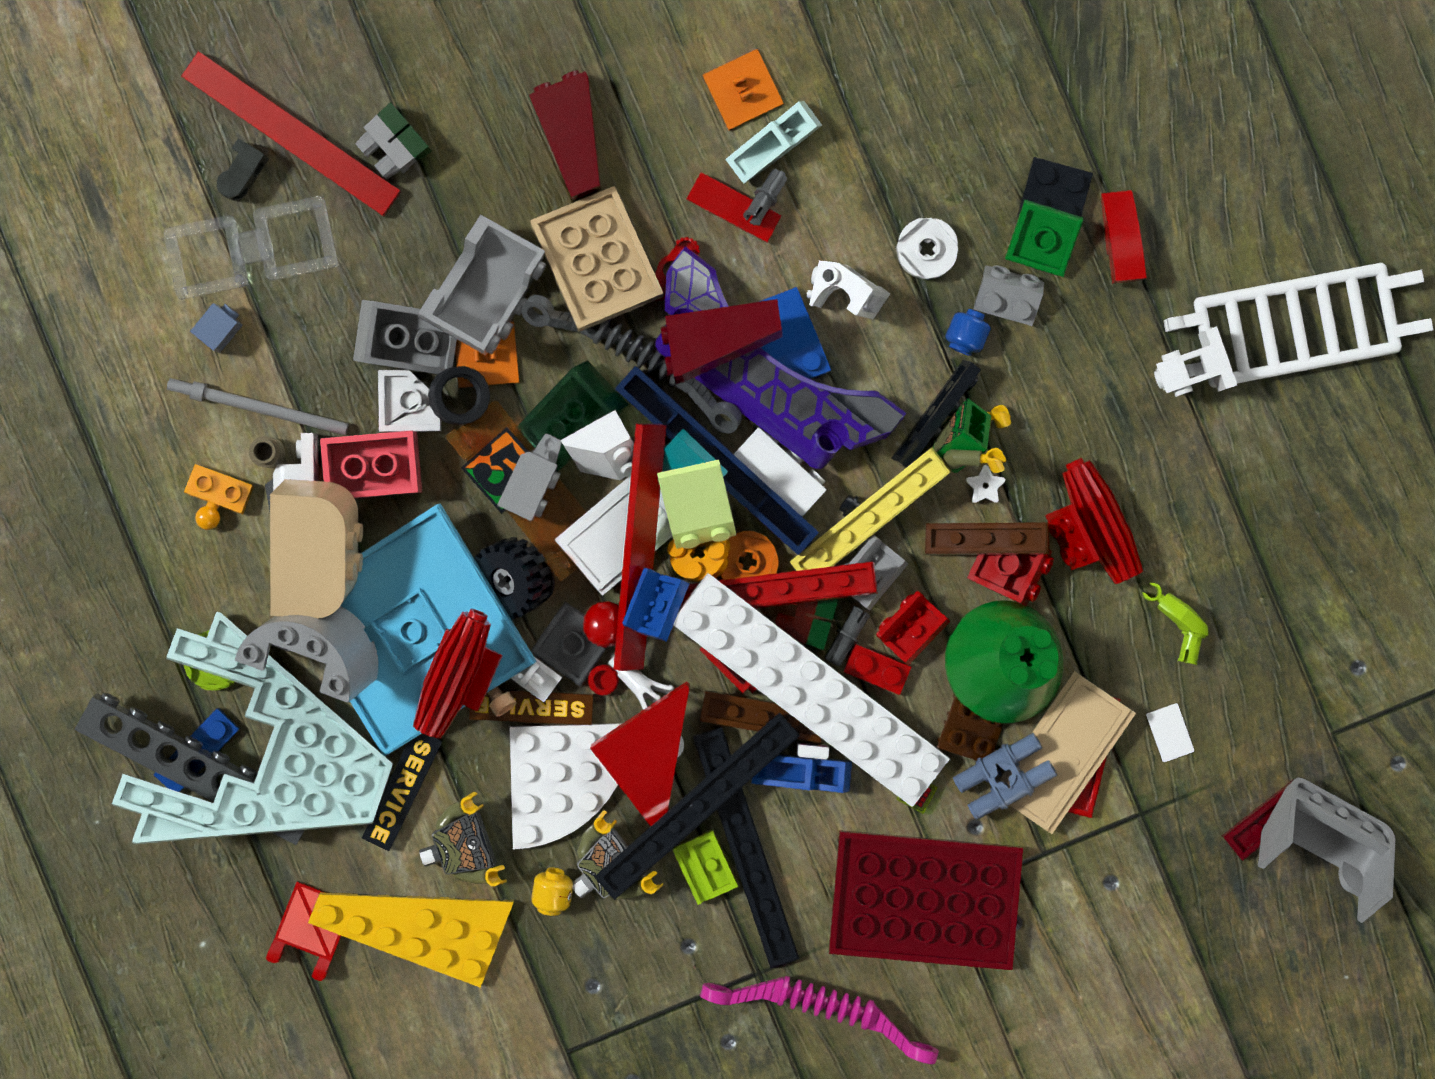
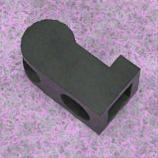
M238 138L232 147L238 155L228 171L222 172L217 179L218 191L230 200L242 199L247 194L269 160L263 153Z

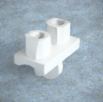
M534 657L537 661L536 663L511 679L542 702H545L562 677Z

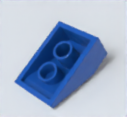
M797 287L762 300H778L782 337L761 348L787 368L811 380L830 373L829 363Z

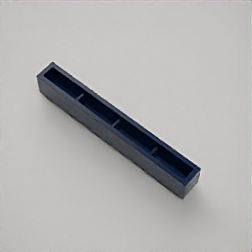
M635 366L616 386L615 390L652 424L667 425L666 436L671 441L684 429L713 458L719 460L720 464L728 471L723 477L727 492L797 555L819 533L638 367Z

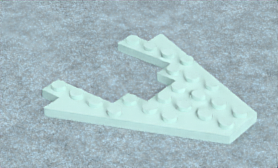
M216 612L207 638L177 628L167 654V659L255 688L245 717L274 727L255 782L251 783L224 774L214 803L123 774L112 805L141 814L132 840L134 844L372 824L393 763L270 655H268L266 668L263 671L235 661L236 653L247 635L222 613Z

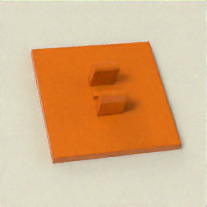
M758 49L702 75L728 130L784 104Z
M514 325L505 341L500 339L492 355L490 353L484 355L463 342L456 341L455 355L457 367L466 366L475 369L484 376L488 385L520 383ZM458 378V388L474 387L467 379Z

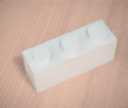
M758 427L733 455L798 514L803 516L826 491L822 486L826 481L813 469L808 473L800 466L803 460L789 449L785 452L777 445L779 441Z

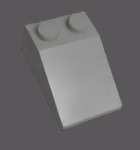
M362 300L353 361L439 374L453 367L457 339L418 317L420 309Z

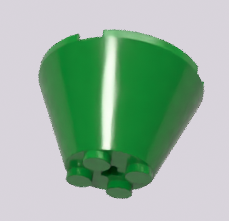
M992 601L970 610L960 619L961 621L956 626L953 634L950 635L946 647L945 669L953 693L961 704L980 716V718L990 722L1015 723L1035 716L1051 702L1059 688L1063 675V652L1055 630L1039 612L1015 601Z

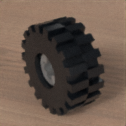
M517 537L502 539L482 549L474 558L511 620L521 617L541 606L545 602L543 599L547 598L550 593L545 588L551 586V579H546V575L550 573L549 566L543 567L542 564L545 561L544 556H537L535 553L538 549L534 545L527 547L528 541L524 539L518 541ZM507 575L511 579L509 582H506Z

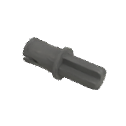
M773 169L762 187L756 189L754 192L755 198L743 214L746 220L751 215L753 216L749 223L757 226L760 225L769 208L775 206L777 203L776 197L787 181L785 172Z
M853 606V610L842 628L836 630L838 635L825 655V659L836 666L841 665L853 643H858L856 638L870 618L868 613H864L863 610L856 606Z

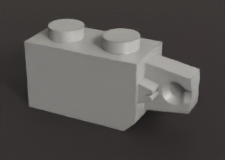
M545 434L533 453L526 452L520 455L497 504L498 506L530 521H533L535 516L538 518L542 516L548 503L543 497L548 488L554 490L561 473L556 471L558 468L556 461L562 445L561 440Z

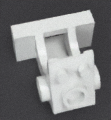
M820 260L818 267L816 266L812 272L811 283L813 284V290H808L807 298H811L809 305L821 308L833 291L842 288L849 294L851 300L846 309L856 316L871 319L875 318L890 295L888 291L880 286H876L850 266Z
M1217 327L1198 334L1203 348L1183 355L1180 354L1179 350L1161 356L1163 362L1156 364L1158 369L1154 372L1160 389L1163 388L1166 393L1174 392L1175 397L1193 391L1192 384L1210 378L1214 379L1218 392L1237 386ZM1200 356L1205 374L1189 378L1184 361Z

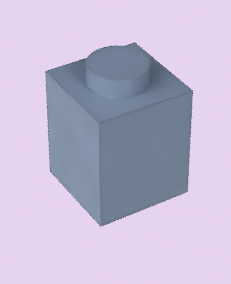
M213 303L190 332L213 351L221 353L243 325L236 320L239 314L227 304L220 307Z

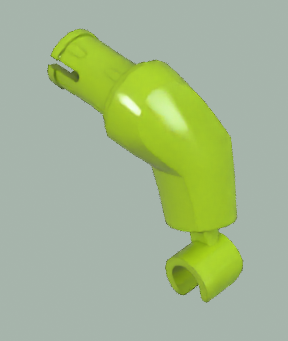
M1149 583V585L1156 589L1157 594L1154 598H1150L1146 593L1142 592L1143 598L1147 601L1156 600L1159 603L1158 610L1171 619L1179 630L1182 631L1181 634H1184L1177 661L1197 665L1202 638L1205 639L1209 632L1207 624L1188 604L1171 593L1164 596L1158 584Z

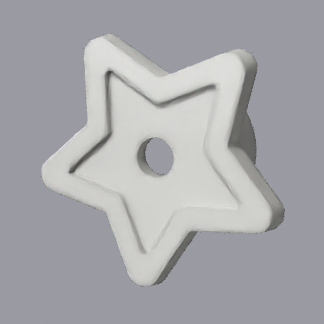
M987 465L982 467L978 476L967 477L965 481L973 488L972 502L976 503L986 498L994 503H998L997 489L1005 482V478L993 476ZM983 483H988L987 489L983 488Z

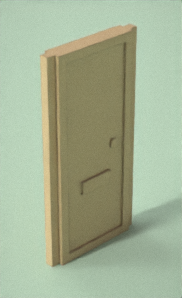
M1074 671L1032 732L1037 736L1042 749L1019 761L1020 765H1018L1021 771L1027 772L1050 760L1058 776L1036 787L1032 796L1027 795L1010 806L1053 834L1136 713ZM1005 771L999 782H1006L1010 786L1009 776L1012 775V772Z

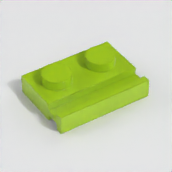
M713 830L672 849L697 905L738 887Z

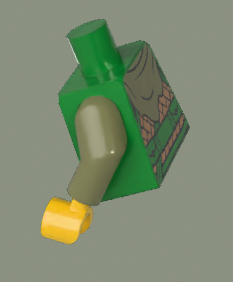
M967 399L942 425L940 434L934 440L933 449L953 473H958L966 466L981 467L982 463H988L993 473L1004 471L1003 463L1007 460L999 448H993L986 454L983 453L988 447L991 420H994L997 428H1005L1011 425V416L1008 409L1004 405H998L991 412H986V409L980 408L970 399Z

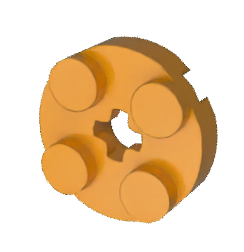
M673 539L668 544L667 552L670 555L671 565L678 575L687 581L699 582L707 573L717 578L724 572L729 562L727 557L729 554L728 549L730 550L729 539L722 542L710 541L700 543L694 548L686 549L682 547L676 549ZM705 545L706 548L703 550L704 557H694L695 549Z

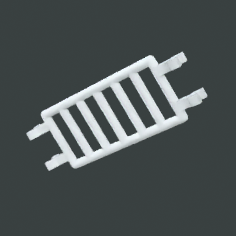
M1383 263L1198 297L1194 300V314L1163 320L1165 332L1198 326L1199 333L1211 329L1207 308L1225 305L1238 370L1233 372L1237 383L1400 352L1402 348L1400 337L1433 330L1431 318L1398 325L1391 289L1424 282L1422 270L1388 276L1387 267ZM1376 276L1388 342L1370 346L1358 279ZM1346 282L1358 345L1356 349L1340 351L1328 290V285ZM1316 288L1328 354L1310 357L1298 296V291ZM1285 293L1298 360L1280 363L1267 297ZM1255 299L1268 365L1250 369L1237 302ZM1202 362L1185 365L1189 377L1205 374ZM1208 379L1209 385L1216 388L1214 379Z

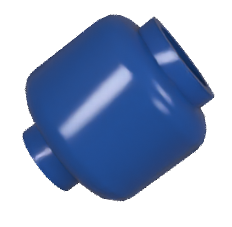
M969 308L967 313H955L945 336L947 341L950 342L949 348L967 356H972V353L981 352L991 330L989 324L983 321L985 315Z

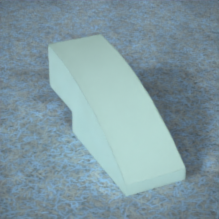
M799 101L777 120L770 122L725 160L743 184H745L819 129L822 124L805 101Z

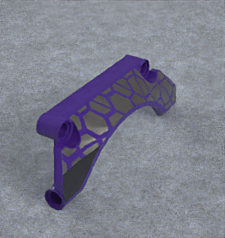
M685 246L666 273L665 311L670 315L728 307L714 267ZM660 333L655 341V346L661 355L665 357L671 356L669 345H663L662 334ZM761 347L694 377L724 401L734 404L745 417L815 469H822L827 466L842 445L849 450H853L887 438L906 415L905 411L878 391L846 390L818 383L787 368Z

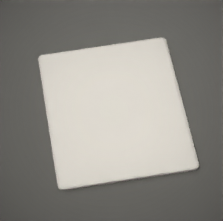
M1177 703L1146 714L1163 762L1194 752Z

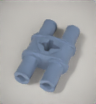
M1035 733L1026 736L1012 745L1008 743L1002 744V748L984 758H977V761H975L976 765L953 777L961 793L983 781L990 783L992 787L990 788L991 792L968 804L969 810L976 820L998 808L1002 810L1008 809L1009 805L1027 795L1032 796L1036 787L1058 776L1050 760L1027 772L1020 770L1018 766L1020 765L1019 761L1042 749V745ZM1000 767L1004 771L1012 772V775L1009 776L1010 786L1006 782H999L998 778L1002 776Z

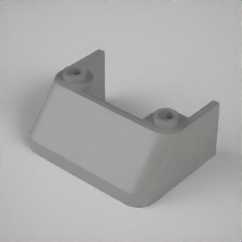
M1303 778L1294 779L1284 790L1262 829L1258 867L1264 869L1282 852H1285L1292 843L1297 844L1339 867L1341 886L1346 891L1358 896L1357 920L1363 923L1393 898L1395 835L1387 824Z

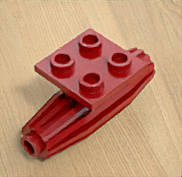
M1082 457L1065 465L1068 471L1062 474L1071 504L1045 515L1049 523V532L1056 538L1061 548L1060 555L1064 563L1069 565L1071 570L1099 560L1115 584L1142 573L1143 568L1133 534L1112 490L1090 460L1084 463Z
M471 608L469 612H462L452 628L446 629L422 684L423 687L414 718L413 727L422 734L442 738L463 705L475 711H479L503 655L486 647L491 623L486 620L488 616L479 610Z

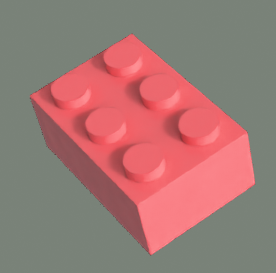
M416 431L320 438L324 482H333L343 486L353 495L354 499L422 493L418 436Z

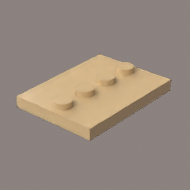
M615 186L530 220V225L541 249L545 251L544 256L578 332L664 297L661 286Z

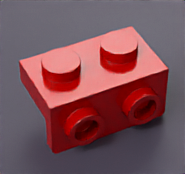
M916 591L914 594L908 595L901 602L900 609L892 617L886 618L880 624L876 636L909 666L950 621L923 594Z

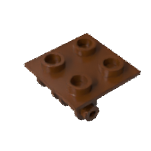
M953 694L954 700L950 711H947L948 717L947 720H944L945 725L941 737H938L939 743L937 748L976 761L979 757L984 758L993 753L1003 723L990 722L980 718V716L961 704L955 694Z

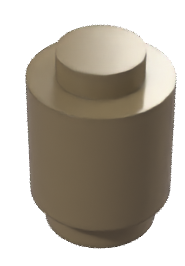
M262 436L256 438L251 443L249 456L257 466L274 468L283 461L285 449L279 440Z

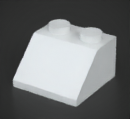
M615 410L561 440L580 472L616 480L631 476L634 441Z

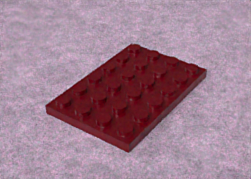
M839 830L829 954L1013 970L1023 847Z

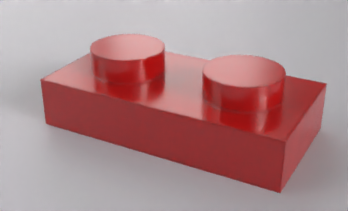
M854 643L843 672L900 695L912 667Z

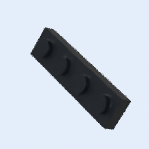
M962 360L891 458L893 461L906 468L924 454L923 449L929 441H933L938 437L942 430L941 424L947 416H952L959 408V400L965 391H970L978 381L977 375L981 371L979 367L972 362Z

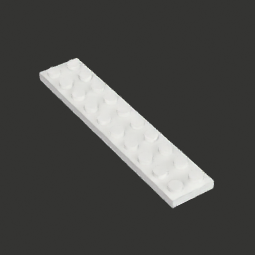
M707 573L679 609L674 622L675 627L911 807L915 805L950 760L948 756L711 574Z

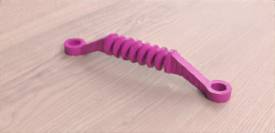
M789 976L738 988L733 991L718 984L703 983L700 993L701 998L720 1005H732L765 999L782 1006L788 998L790 999V1009L793 1010L798 1002H802L803 1013H806L810 1005H812L814 1016H818L823 1008L828 1020L834 1012H837V1022L839 1023L848 1015L849 1026H853L857 1019H861V1029H870L883 1033L906 1056L916 1061L935 1064L939 1054V1050L935 1047L921 1042L910 1041L885 1016L873 1000H868L866 1005L861 1007V997L857 996L854 1002L850 1004L848 993H845L841 1000H837V990L833 989L830 996L826 997L825 987L821 986L818 993L815 994L813 983H809L807 988L802 990V980L799 979L793 987H790Z

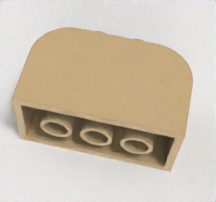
M284 479L270 494V616L303 615L317 619L324 618L333 614L354 588L358 572L362 571L363 555L358 553V542H361L363 538V524L358 523V506L353 495L343 486L333 482Z

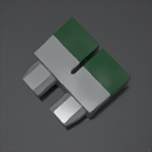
M391 102L364 126L367 132L356 142L358 148L367 158L380 147L387 154L374 165L385 179L392 177L400 170L404 174L421 157L423 159L432 152Z

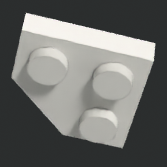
M378 370L379 432L442 431V420L434 414L429 405V388L410 370Z

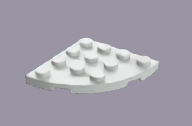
M623 723L510 726L513 849L531 848L558 840L584 825L603 807L618 784L592 752L590 746Z

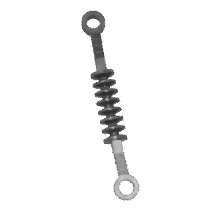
M541 295L530 296L522 306L521 312L524 319L533 326H550L578 332L570 312L555 311L552 303ZM533 307L540 309L543 315L536 313ZM611 319L580 331V333L592 339L596 345L603 338L606 339L605 350L607 351L614 344L617 345L615 353L617 357L624 351H627L626 362L628 363L633 358L638 357L637 367L639 369L645 363H648L647 374L649 375L656 369H659V381L668 375L663 355L658 351L656 353L652 352L654 342L651 341L643 347L644 336L640 335L636 340H631L632 329H629L624 335L620 334L621 323H618L611 329ZM669 375L668 386L672 388L675 386L688 393L691 399L704 411L711 425L717 431L730 434L738 428L742 421V414L734 404L729 402L717 403L714 397H711L710 392L706 390V387L695 378L676 384L674 375ZM720 414L727 415L731 421L724 420Z

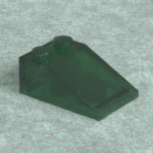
M586 360L572 367L516 428L536 448L545 434L562 440L614 410L619 416L629 404L595 367ZM563 444L556 461L558 465L557 472L572 460Z

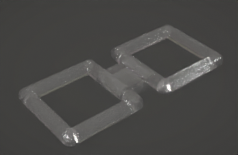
M315 196L258 208L253 212L256 230L238 233L236 221L232 215L166 228L163 235L176 296L184 300L244 287L248 284L245 265L263 261L266 277L271 281L336 267L338 260L325 199L322 196ZM314 209L324 257L276 267L266 219ZM225 228L235 276L187 286L177 238Z

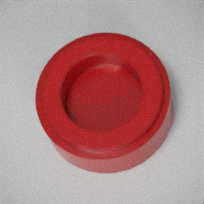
M607 664L594 667L588 676L590 689L598 695L611 694L619 683L617 671Z

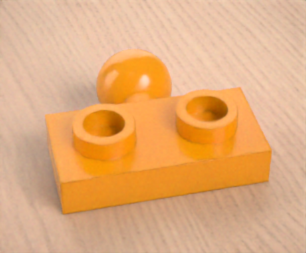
M195 464L184 493L207 502L206 506L201 507L197 511L195 520L200 528L211 530L217 527L220 522L219 506L242 515L244 514L254 486Z

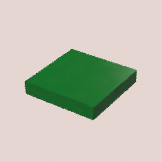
M1024 199L1005 259L1064 277L1083 223V217Z

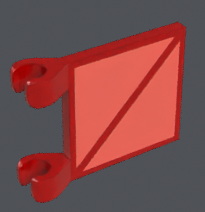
M297 881L275 938L267 953L266 960L271 963L279 962L285 945H290L319 957L313 970L312 978L322 981L327 976L341 935L308 923L320 892H326Z

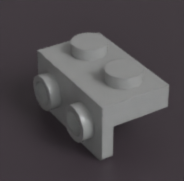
M986 265L973 310L1033 326L1043 296L1044 282L1031 274L1019 275L1010 272L1003 266L995 265L991 267Z
M875 535L865 540L859 546L858 554L850 563L845 564L875 563L878 594L853 597L869 611L908 565L902 557Z

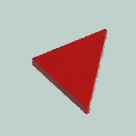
M688 681L590 746L592 752L650 826L668 812L690 688Z

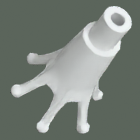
M614 657L608 663L612 668L614 667ZM616 670L618 672L617 676L636 695L643 710L647 708L645 699H649L654 703L661 698L654 690L664 694L674 690L672 685L667 686L647 678L639 670Z

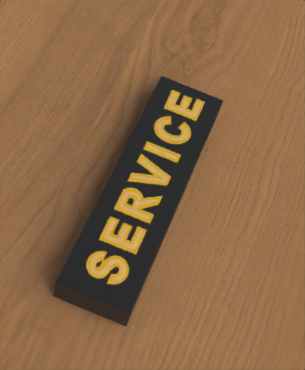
M420 734L407 743L381 797L372 824H368L362 839L387 851L391 850L443 740Z

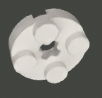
M936 218L916 219L910 222L899 236L896 246L899 263L913 277L922 280L938 278L948 272L956 261L958 252L957 236L953 229L942 220ZM922 241L927 244L932 241L935 244L932 249L935 253L933 256L928 254L923 256L920 253L922 249L920 243Z

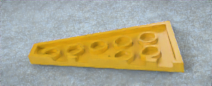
M320 892L308 923L481 988L514 900H473L423 896L397 897L390 895L372 896Z

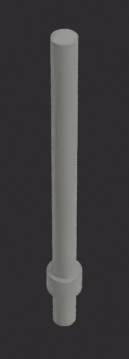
M170 378L167 384V390L189 395L190 399L203 402L205 399L342 435L347 434L349 427L348 423L207 388V384L196 381L192 384Z

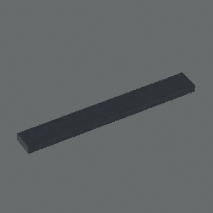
M779 712L594 876L595 879L614 900L617 899L800 735Z
M721 726L693 736L707 777L731 756L723 728ZM741 788L721 805L717 811L770 968H774L800 958L743 788Z

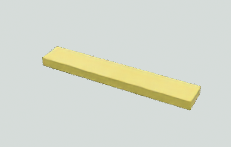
M931 447L799 555L794 557L790 563L796 571L834 566L951 473V469Z

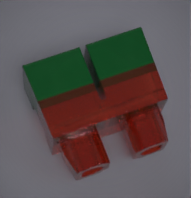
M838 599L795 604L797 607L794 617L778 612L774 624L798 642L824 650L831 622L806 616L805 614L809 613L833 620Z

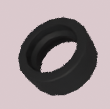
M466 366L451 367L437 374L431 382L428 392L429 405L434 414L445 423L452 425L469 424L481 418L487 410L490 401L489 386L484 376L475 369ZM453 378L467 379L476 390L477 399L475 405L470 411L463 414L451 412L442 401L443 387Z

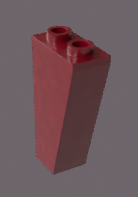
M578 70L563 75L561 77L563 81L553 85L550 82L540 84L533 88L534 93L529 94L573 201L601 190L590 82L586 71L579 73Z
M777 299L665 316L666 326L661 327L663 345H669L671 356L665 357L667 374L674 375L676 384L690 380L782 337Z

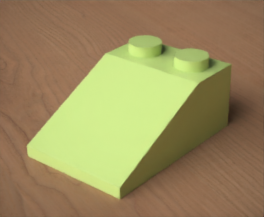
M719 460L657 473L676 549L682 547L686 549L694 548L700 543L710 541L722 542L729 537L737 536Z

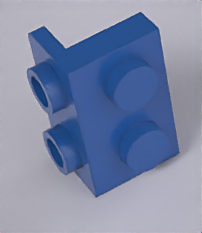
M644 568L622 624L642 635L667 642L689 583L681 579L659 574L652 569Z

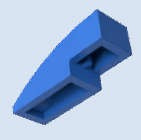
M779 754L752 778L751 784L845 793L850 791L852 761L830 758L826 760L804 758L796 755Z

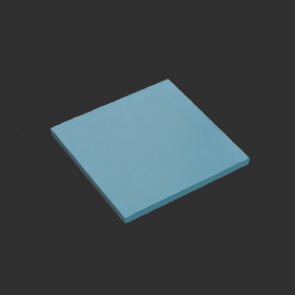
M441 503L433 506L361 553L363 555L362 571L358 572L357 582L341 606L354 614L365 626L364 631L370 642L374 641L378 655V675L374 682L350 702L383 756H387L422 734L413 727L423 687L422 684L446 629L452 628L462 612H469L472 608L488 616L486 620L491 623L486 647L503 655L487 693L537 662Z

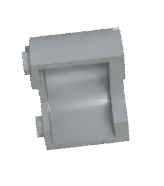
M480 214L465 238L462 254L439 290H432L418 312V317L484 355L490 353L492 355L500 339L505 341L514 325L510 322L514 315L520 316L522 314V306L527 301L525 296L533 280H538L546 267V264L542 262L545 251Z
M342 606L333 614L319 619L304 615L274 616L244 639L235 657V661L263 671L266 668L270 646L272 645L285 651H292L325 663L326 667L320 693L347 703L374 682L378 675V655L374 641L370 642L364 631L365 626Z

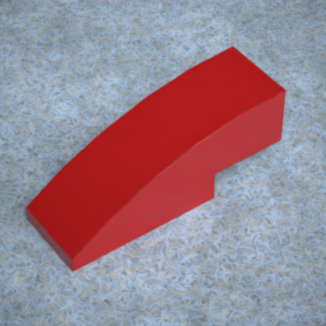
M1132 190L1101 193L1106 251L1110 260L1112 284L1143 281L1147 278L1140 226Z

